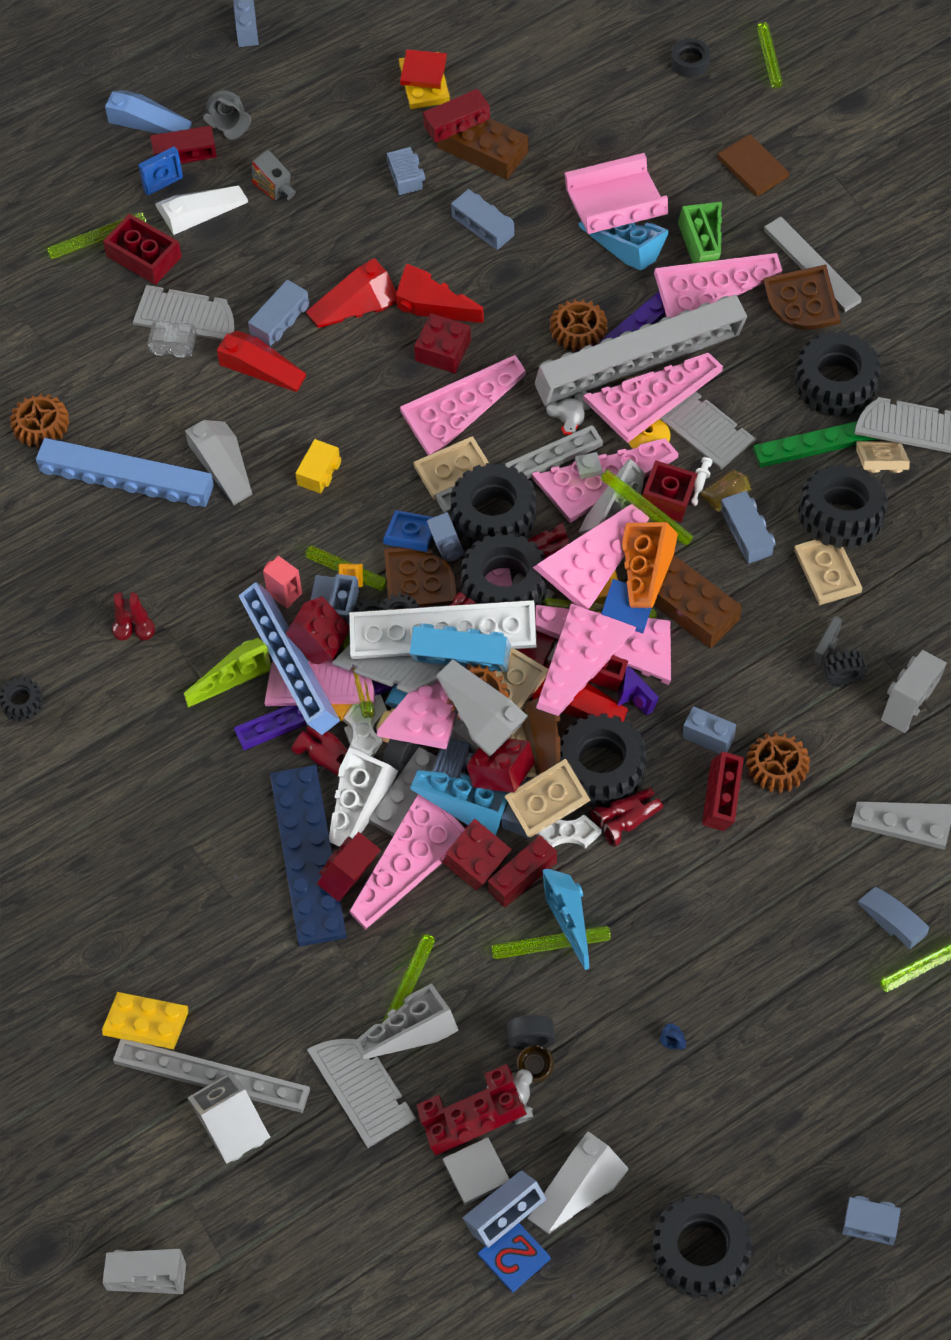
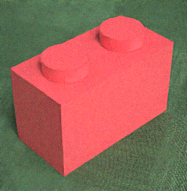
M280 556L266 564L263 570L266 590L270 592L276 601L288 608L302 594L299 570Z

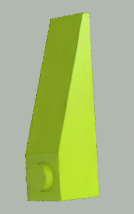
M259 638L245 641L241 646L235 648L184 692L188 708L269 672L271 664L266 644Z

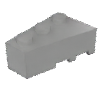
M924 650L917 657L912 656L907 665L908 669H902L897 678L898 682L893 681L888 689L887 694L890 697L881 721L906 733L913 715L915 717L920 712L919 706L924 700L929 698L941 679L947 662Z
M180 1249L115 1250L114 1252L106 1253L103 1285L106 1291L183 1294L186 1262Z

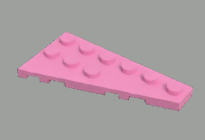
M705 353L685 360L684 363L674 367L670 365L664 367L662 371L656 373L652 371L623 381L621 385L612 388L608 386L602 388L600 392L583 395V400L628 443L721 373L723 366L709 353Z
M664 438L641 444L639 448L627 451L626 449L618 450V453L608 456L606 454L599 455L602 475L580 479L576 463L573 462L570 466L559 468V466L553 467L551 471L543 473L539 471L532 473V479L567 521L572 523L592 509L628 459H631L645 472L644 478L650 475L655 460L669 464L678 458V452Z

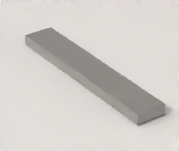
M782 217L764 227L765 233L802 270L827 265L836 304L844 313L861 303L862 298Z

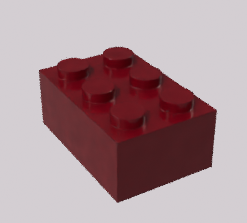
M130 213L103 240L108 258L155 285L182 257L179 241Z

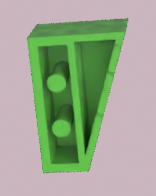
M722 202L682 207L678 225L693 264L719 260L721 254Z

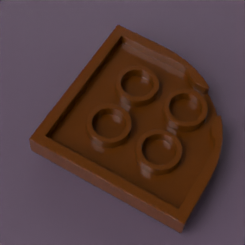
M826 264L763 278L769 305L774 314L784 323L806 330L841 324Z
M402 547L384 549L389 600L391 599V594L397 597L398 593H402L403 596L408 594L410 598L413 597L420 608L447 606L453 602V598L456 595L455 578L451 567L444 559L442 560L434 555L431 550L424 552Z

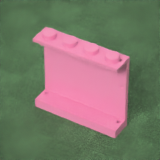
M644 153L565 172L566 190L588 234L668 214L667 196L661 197L647 172V159Z

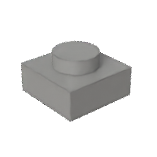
M597 452L575 456L580 479L602 475V467Z

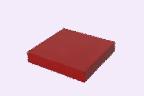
M407 49L400 85L441 89L447 53Z

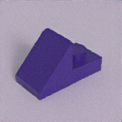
M630 666L626 667L619 686L618 706L632 700L636 707L645 715L652 713L659 697Z

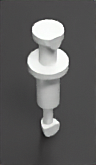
M708 457L702 458V467L698 468L695 472L698 475L693 488L695 493L691 499V503L694 506L698 503L697 497L702 492L706 478L710 477L708 467H711L713 461Z

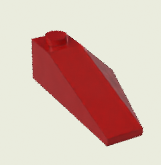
M374 258L355 269L308 309L306 315L317 328L343 322L348 317L356 316L358 318L367 312L375 311L377 313L384 311L397 303V291L387 271Z
M406 264L396 293L397 308L405 313H411L416 316L429 317L430 313L451 320L483 323L484 307L463 294L456 295L448 288L449 285L443 282L440 285L431 279L432 275L427 271Z
M241 331L226 334L217 349L220 366L298 392L306 377L305 372L258 337Z
M545 680L533 694V700L540 697ZM587 682L586 686L575 695L571 703L561 713L584 720L587 719V715L594 714L595 717H598L603 713L608 714L607 717L611 718L614 715L621 717V721L624 723L628 708L623 705L618 706L617 701Z

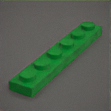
M856 421L754 445L753 451L759 467L762 468L856 446L857 441H877L881 439L854 434L858 422Z

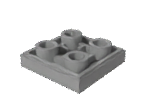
M488 1137L443 1158V1163L464 1205L496 1191L509 1180Z

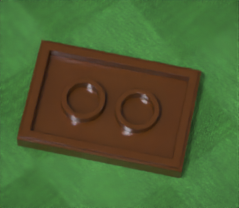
M751 134L719 152L717 156L756 197L789 177V171Z

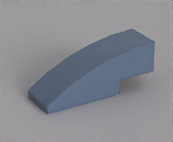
M874 887L858 901V904L891 937L895 935L909 950L928 934L929 926L897 899L877 887Z

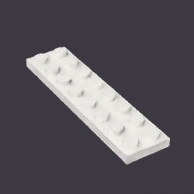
M534 600L350 613L351 659L411 656L410 647L413 626L420 627L421 623L434 625L435 629H443V626L456 627L457 631L466 632L467 629H476L481 631L480 634L490 635L491 631L501 632L508 638L511 644L510 649L536 648Z

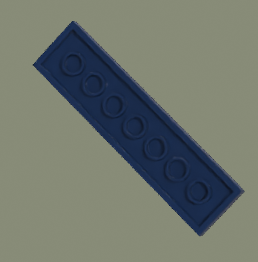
M312 765L270 773L299 947L347 938L341 902H338L317 885V882L322 877L319 872L332 855L317 766Z

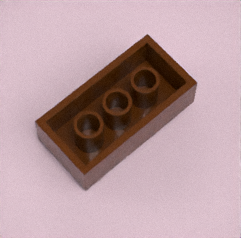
M489 119L484 123L454 134L447 139L438 141L437 148L508 180L528 153V135Z
M673 555L654 603L656 608L710 649L740 620L742 605L675 555Z

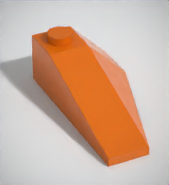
M667 522L626 523L622 548L625 552L626 562L624 564L628 575L627 588L631 608H653L673 558L678 535Z

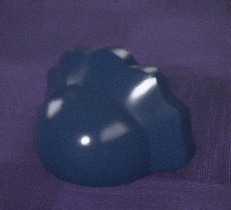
M673 1023L665 1024L660 1035L662 1045L669 1049H685L686 1040L681 1029Z

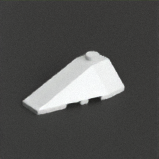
M238 185L174 195L156 203V207L173 235L248 203V199Z
M349 747L339 768L338 776L340 780L335 794L336 806L335 812L332 814L330 826V843L340 847L348 836L353 838L358 831L360 833L363 832L369 823V818L391 788L398 770L389 764Z

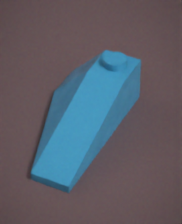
M544 869L545 901L583 968L587 970L589 969V955L581 901L583 896L582 888L579 883L575 884L571 875Z

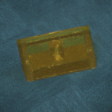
M733 470L702 491L701 496L719 512L721 511L722 499L744 491L748 492L751 490L748 476Z

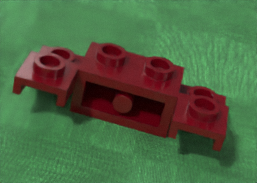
M507 1064L484 1074L488 1089L445 1108L440 1095L417 1104L421 1123L426 1130L430 1148L435 1155L527 1115L524 1103Z

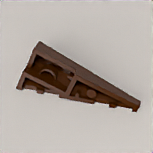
M539 698L526 702L522 709L527 715L522 726L526 740L530 742L537 776L560 762V737L558 736L557 728L560 715L557 716L537 709L536 706Z

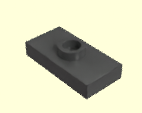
M836 616L832 618L814 652L813 661L815 664L821 666L829 650L833 651L839 639L837 635L840 632L842 619Z

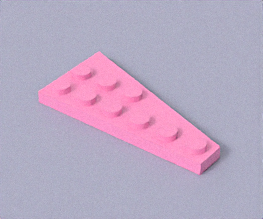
M777 253L655 268L654 275L666 316L673 318L684 310L692 311L704 303L711 304L717 302L723 296H738L763 284V278L780 275L782 268Z
M516 355L407 403L400 407V412L429 456L442 450L526 375V370Z
M632 503L533 568L574 604L589 609L625 556L622 540L626 523L647 522L650 517Z
M571 604L536 708L559 716L571 703L575 695L611 659L616 650L621 648L626 639L631 637L636 627Z
M536 605V630L559 640L569 609ZM648 618L644 633L641 634L634 631L631 637H628L621 648L617 649L613 655L628 660L627 667L630 666L642 671L641 674L648 677L652 675L662 679V683L669 685L671 682L670 621Z
M438 681L435 684L425 685L417 691L408 693L378 728L377 736L447 749L458 712L451 713L453 705H447L448 697L445 696V691Z
M418 794L349 913L366 930L442 864L440 858L465 828L454 816Z

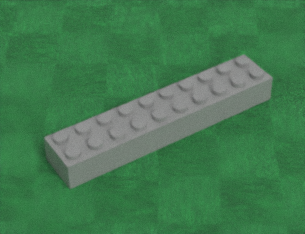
M737 295L731 297L723 296L717 302L711 304L704 303L695 310H684L673 318L665 317L659 323L653 325L646 324L634 332L626 331L620 337L615 339L607 338L598 345L585 346L579 352L566 353L560 359L554 361L552 359L547 360L539 367L535 380L536 389L545 406L551 402L567 399L581 391L597 388L739 336L747 315Z

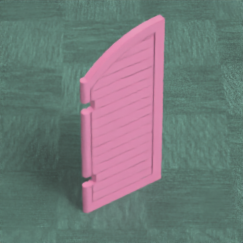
M334 660L321 664H312L311 661H308L331 704L374 703L375 693L372 679L354 673V667L348 671L333 665ZM272 662L265 706H297L278 668Z

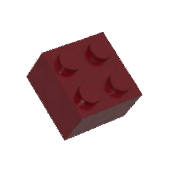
M430 313L414 345L415 361L455 374L471 342V326Z
M655 460L639 508L643 511L682 523L698 474Z
M321 596L303 604L285 634L312 664H321L334 658L349 633L350 626L327 600Z
M508 738L491 756L479 747L468 762L467 768L473 787L515 793L534 766L535 761L529 741Z
M473 819L440 858V861L474 890H477L486 882L511 851V848L478 820Z
M359 831L353 838L348 836L341 844L339 850L330 856L325 866L320 870L319 874L322 877L317 882V885L339 902L367 870L381 849Z

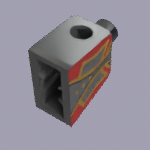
M266 150L253 160L252 183L273 200H277L280 196L290 200L295 195L296 191L290 186L291 175L289 171L269 150Z

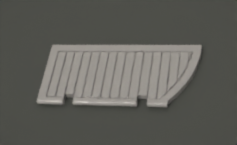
M150 285L145 287L133 320V325L223 341L226 334L235 330L233 314L227 299L215 297L212 302L208 301L209 296L169 289L167 294L163 293L164 288Z
M695 391L662 416L660 420L703 456L710 458L713 461L712 463L722 470L752 444L756 438L743 428L738 431L734 429L737 423L707 399L701 403L698 400L701 398V395Z
M877 397L862 412L855 427L854 434L951 453V411L945 410L944 414H938V408L896 401V405L890 404L891 399Z
M350 644L333 661L335 666L348 671L354 667V673L390 687L396 683L398 684L397 689L406 693L417 691L422 686H430L438 682L439 680L436 676L446 666L415 662L411 656L351 659Z
M335 1039L308 1048L309 1055L367 1148L417 1119L406 1102L400 1105L397 1103L396 1100L401 1098L402 1095L379 1058L375 1057L372 1060L370 1058H362L353 1043L357 1039Z

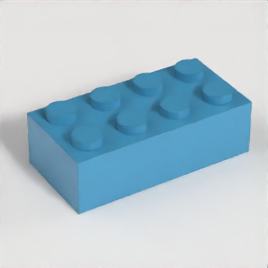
M421 623L420 627L413 626L410 655L415 662L447 665L454 660L464 668L470 663L473 668L475 665L480 664L482 669L486 665L489 666L488 670L490 671L497 669L498 672H507L511 644L508 638L504 636V633L491 631L490 635L480 634L481 631L476 629H467L466 632L457 631L456 627L443 626V629H435L434 625Z

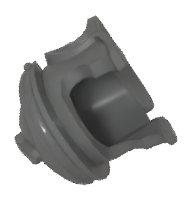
M221 90L214 93L208 99L206 104L207 114H204L203 119L210 126L222 130L225 137L231 140L239 138L247 131L251 124V117L244 111L239 96L231 91Z

